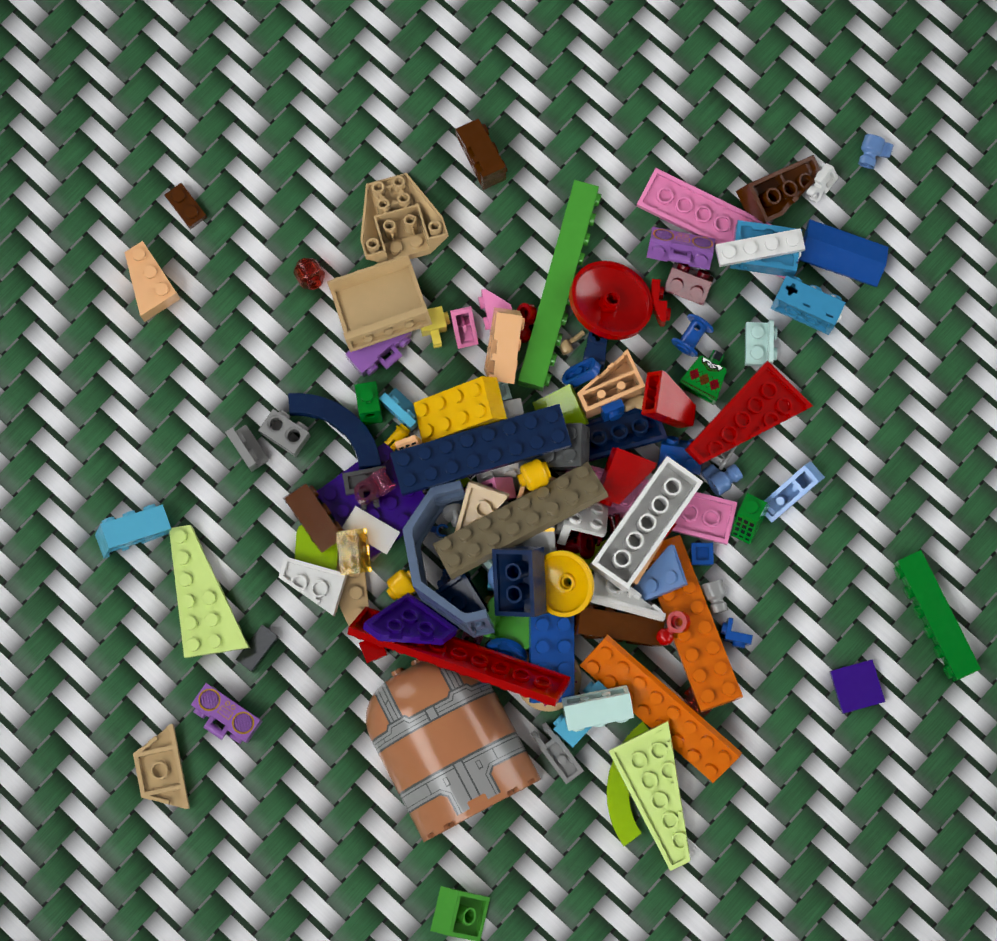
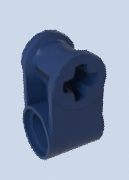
M589 332L583 361L588 358H594L600 363V369H603L608 339L601 337L600 341H595L596 338L594 336L596 334Z

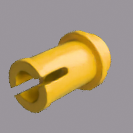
M402 423L399 426L396 425V430L384 441L393 451L396 450L395 442L409 437L408 434L411 432Z

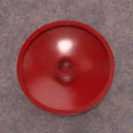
M612 261L590 263L576 274L570 286L569 301L574 315L586 329L600 337L611 340L631 338L640 333L651 318L653 301L648 286L636 272L620 263Z

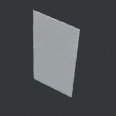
M357 506L354 507L342 527L386 555L400 533Z

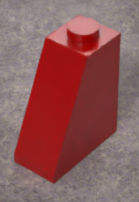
M665 371L648 372L641 414L676 428L693 427L696 405Z
M612 448L600 479L608 497L599 501V503L609 507L612 504L619 505L656 468L657 463L620 448Z

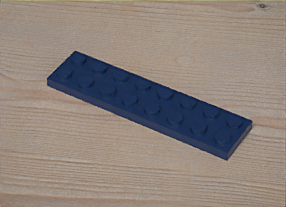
M556 404L391 452L390 454L402 496L563 450L572 447V443L560 404Z

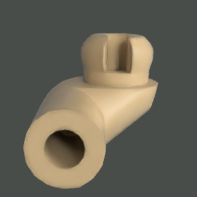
M638 395L623 401L624 411L627 412L634 408L642 410L644 396Z

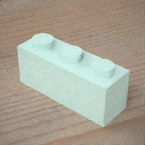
M627 685L561 698L568 731H582L586 727L591 726L603 727L607 723H623L634 718L631 696Z

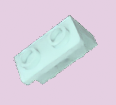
M769 320L768 323L746 322L745 366H762L766 361L772 364L774 360H777V347H774V339H777L778 331L777 327L774 326V320Z

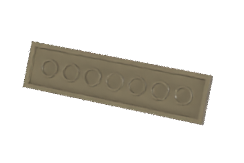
M586 462L582 466L576 467L550 481L548 485L527 493L433 543V546L451 580L492 559V549L515 547L607 498L608 494L589 462Z

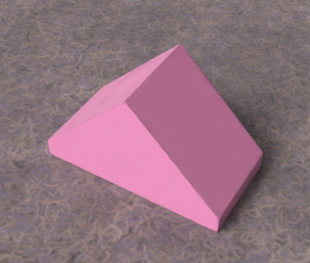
M472 307L451 310L450 316L458 349L478 345Z

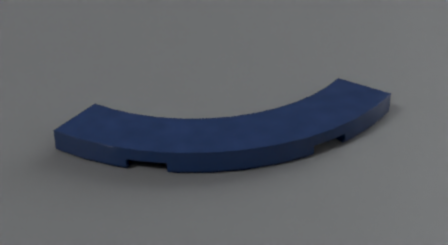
M288 393L290 416L319 418L336 428L351 443L358 460L359 469L381 466L379 452L371 433L363 422L350 410L321 396Z

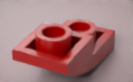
M652 279L650 293L653 301V312L659 326L664 327L666 321H670L671 308H667V301L659 300L663 299L664 287L660 286L661 279Z

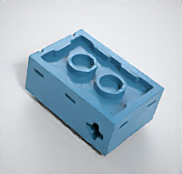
M738 220L733 241L794 230L796 228ZM801 252L730 265V268L779 276L787 275L790 277L794 276L797 272V263L801 257Z
M786 275L770 309L829 335L836 323L842 319L841 312L846 302L842 301V298L836 294H826L816 285L809 286L802 283V280L796 276L789 277Z

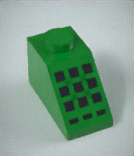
M747 493L737 513L731 536L751 545L770 507L769 504Z

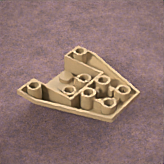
M407 173L366 184L360 241L367 260L382 263L408 254L410 259L431 254L448 237L442 215Z

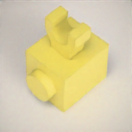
M442 306L427 309L432 325L420 328L422 337L431 335L434 348L442 347L439 333L446 332L447 325L450 324L448 311L443 312Z

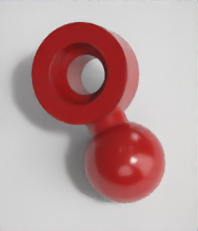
M522 303L517 308V311H520L522 318H525L524 329L520 332L521 343H526L530 340L532 331L529 325L535 322L537 310L533 304Z
M684 611L670 613L667 617L668 627L661 628L656 634L658 643L664 646L669 645L674 639V633L686 632L691 624L689 615ZM680 618L683 621L681 626L678 623Z

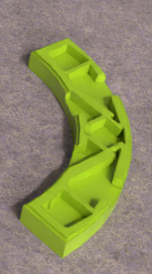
M642 722L634 728L623 743L648 731L649 729L645 723ZM612 761L607 779V806L614 831L624 847L642 833L632 815L629 790L614 761Z

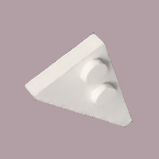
M594 571V593L590 601L591 603L664 621L666 613L657 605L653 604L651 606L641 598L642 594L630 586L624 592Z

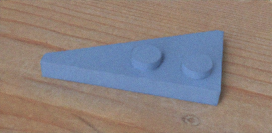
M669 545L642 576L639 583L633 587L642 594L641 598L644 601H651L688 585L675 545Z

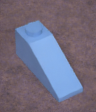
M811 461L764 500L770 506L765 516L771 523L825 478Z

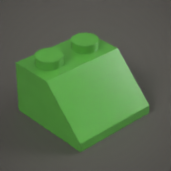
M441 886L430 931L451 937L480 941L490 897Z

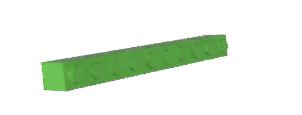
M574 180L519 376V386L542 392L544 386L549 387L552 374L548 373L549 368L555 365L557 354L554 353L555 346H560L563 334L559 333L561 325H566L568 313H565L567 305L571 306L569 301L570 286L577 274L578 265L582 266L585 257V253H582L583 245L588 246L591 235L587 233L588 227L594 224L596 214L593 213L594 206H599L602 195L598 193L599 186Z

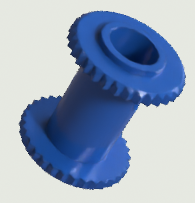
M688 314L687 318L691 323L680 340L673 338L671 341L682 353L691 357H697L698 353L694 348L705 332L712 333L714 330L703 318L694 314Z

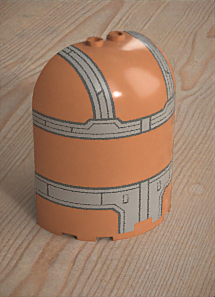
M416 659L411 662V667L405 670L401 667L391 673L393 677L384 682L375 691L367 707L366 726L369 737L423 842H426L488 807L540 781L541 778L491 684L482 683L477 679L462 676L457 672L439 668L437 665Z

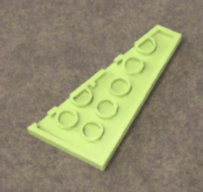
M186 525L171 528L169 533L184 658L250 648L242 634L239 623H237L221 585L214 575L211 564L204 554L202 545L193 527Z
M668 720L610 749L609 753L669 870L672 871L690 862L691 858Z

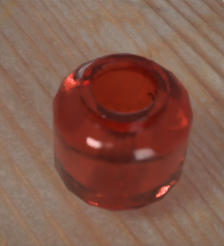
M314 258L300 259L293 271L296 280L303 289L315 290L323 284L325 278L324 270Z

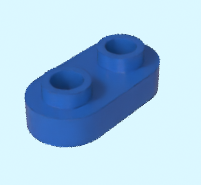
M588 358L567 369L563 374L562 382L565 385L572 384L573 388L578 387L599 375L601 365L594 358Z

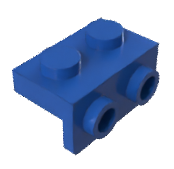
M667 436V440L661 441L657 468L668 456L692 474L700 475L702 464L699 465L685 451L694 439L685 441L679 440L675 436Z

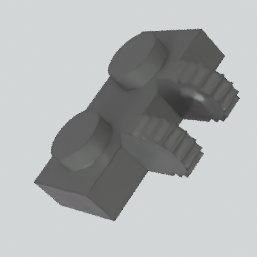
M386 466L342 473L346 496L359 494L361 509L366 510L367 502L364 493L372 491L373 504L375 508L380 507L377 490L389 488Z

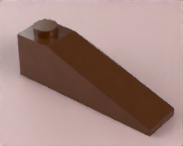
M814 155L755 180L737 190L736 193L744 210L765 224L782 216L815 182L814 179L820 167Z

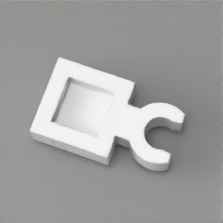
M826 163L822 170L818 171L814 179L815 184L809 187L806 192L811 196L809 200L817 203L821 199L822 193L826 194L837 181L838 176L832 165Z

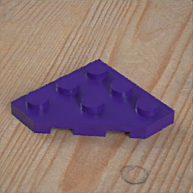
M410 593L405 594L365 621L363 629L379 641L443 645L453 638L458 630Z

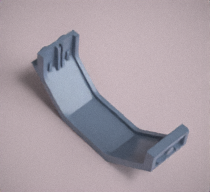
M459 480L430 488L402 530L412 585L421 601L474 638L495 633L494 624L486 609L464 613L429 588L421 552V545L438 517L443 513L444 507L453 503L463 504L466 492Z

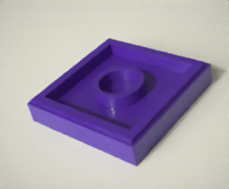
M873 659L829 671L842 714L885 702Z

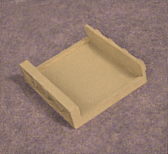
M408 254L397 256L391 260L377 263L327 281L350 352L432 325Z

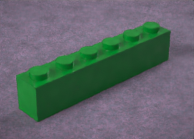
M922 550L896 561L893 568L895 575L899 580L902 579L905 585L903 588L904 593L908 599H912L915 605L913 607L914 613L918 619H922L925 625L923 627L924 633L928 639H932L935 645L933 647L934 653L938 659H942L945 665L943 670L947 678H951L954 682L981 670Z

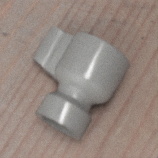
M722 580L708 582L700 586L705 600L711 603V615L728 611L727 603L723 601L726 591Z

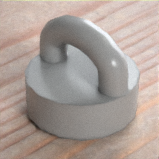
M458 503L449 504L443 509L444 519L451 522L453 527L457 525L462 507Z

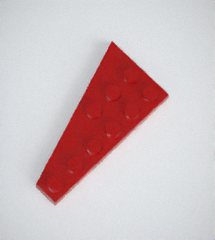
M766 361L687 446L685 451L701 465L813 407V405L769 361Z

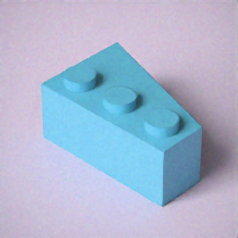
M151 504L144 507L143 511L137 513L133 510L124 513L123 517L118 519L109 517L102 520V524L99 525L95 537L103 559L110 557V552L119 549L126 551L129 549V546L138 543L144 544L167 535L171 530V526L163 504L159 506Z

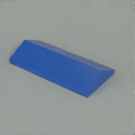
M811 219L808 221L803 238L805 251L801 252V257L798 260L873 287L878 286L887 264L889 247Z

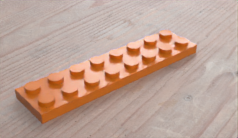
M677 535L662 542L646 571L669 545H675L688 585L660 596L657 600L661 610L666 613V623L667 617L674 611H684L690 617L691 624L689 629L684 633H674L673 642L699 710L704 712L741 699L743 695L680 535ZM681 618L678 621L680 626L683 623Z
M608 634L579 665L596 681L599 680L607 689L627 685L631 696L633 713L651 729L669 720L673 748L712 783L741 756L742 752Z

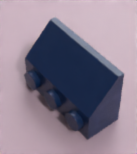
M521 546L492 549L495 616L537 617L547 613L544 547Z

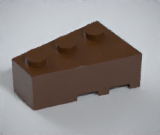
M476 119L456 128V137L482 189L485 190L506 180L507 167L498 154L495 143L490 140L488 136L489 131L485 123L481 124L480 120Z
M305 483L285 496L283 500L291 508L295 517L322 553L344 538L341 535L344 530L337 521L332 522L329 517L332 514L325 503H319L316 498L319 494L313 485L308 487Z

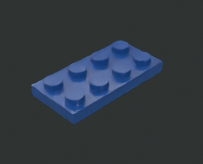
M545 613L537 617H529V663L571 677L570 683L561 698L575 695L574 616L558 617ZM529 698V703H542Z

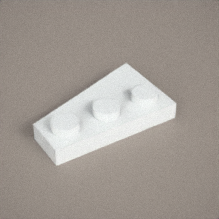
M284 557L278 577L335 616L348 574Z

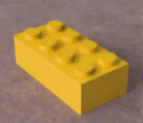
M481 376L413 403L422 443L507 419L497 377Z

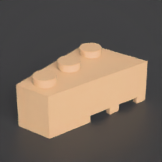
M143 241L125 252L139 313L144 322L180 300L177 292Z
M494 307L484 371L487 377H497L498 382L510 384L515 382L518 365L517 357L521 348L520 332L523 331L525 318H522L520 311Z
M628 349L577 393V398L587 419L600 414L601 406L620 398L622 401L638 395H644L645 384Z

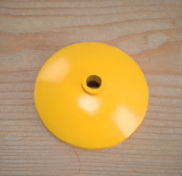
M559 550L546 554L544 560L547 612L558 617H571L579 614L589 605L594 593V579L589 566L580 556L570 551ZM568 578L572 581L571 585L568 584Z

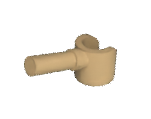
M583 330L574 337L562 341L559 348L563 355L569 354L574 350L571 344L585 335Z

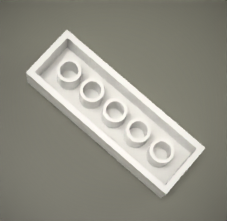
M667 456L589 567L622 591H627L703 481Z

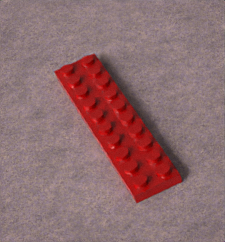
M365 607L348 627L347 634L359 640H365L379 647L394 650L399 654L414 657L419 661L437 665L439 668L457 672L462 676L477 679L482 683L497 686L502 690H509L523 697L532 698L545 705L555 707L570 683V676L456 637L451 638L443 645L379 641L363 629L364 622L380 612L369 607Z

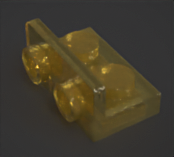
M367 529L337 531L336 541L341 575L372 572Z

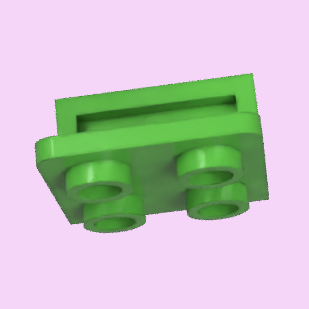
M493 596L488 603V615L494 624L495 633L483 636L489 639H510L520 644L525 650H528L529 617L495 616Z

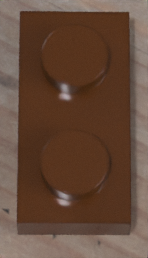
M182 183L164 194L189 229H192L207 218L206 214Z

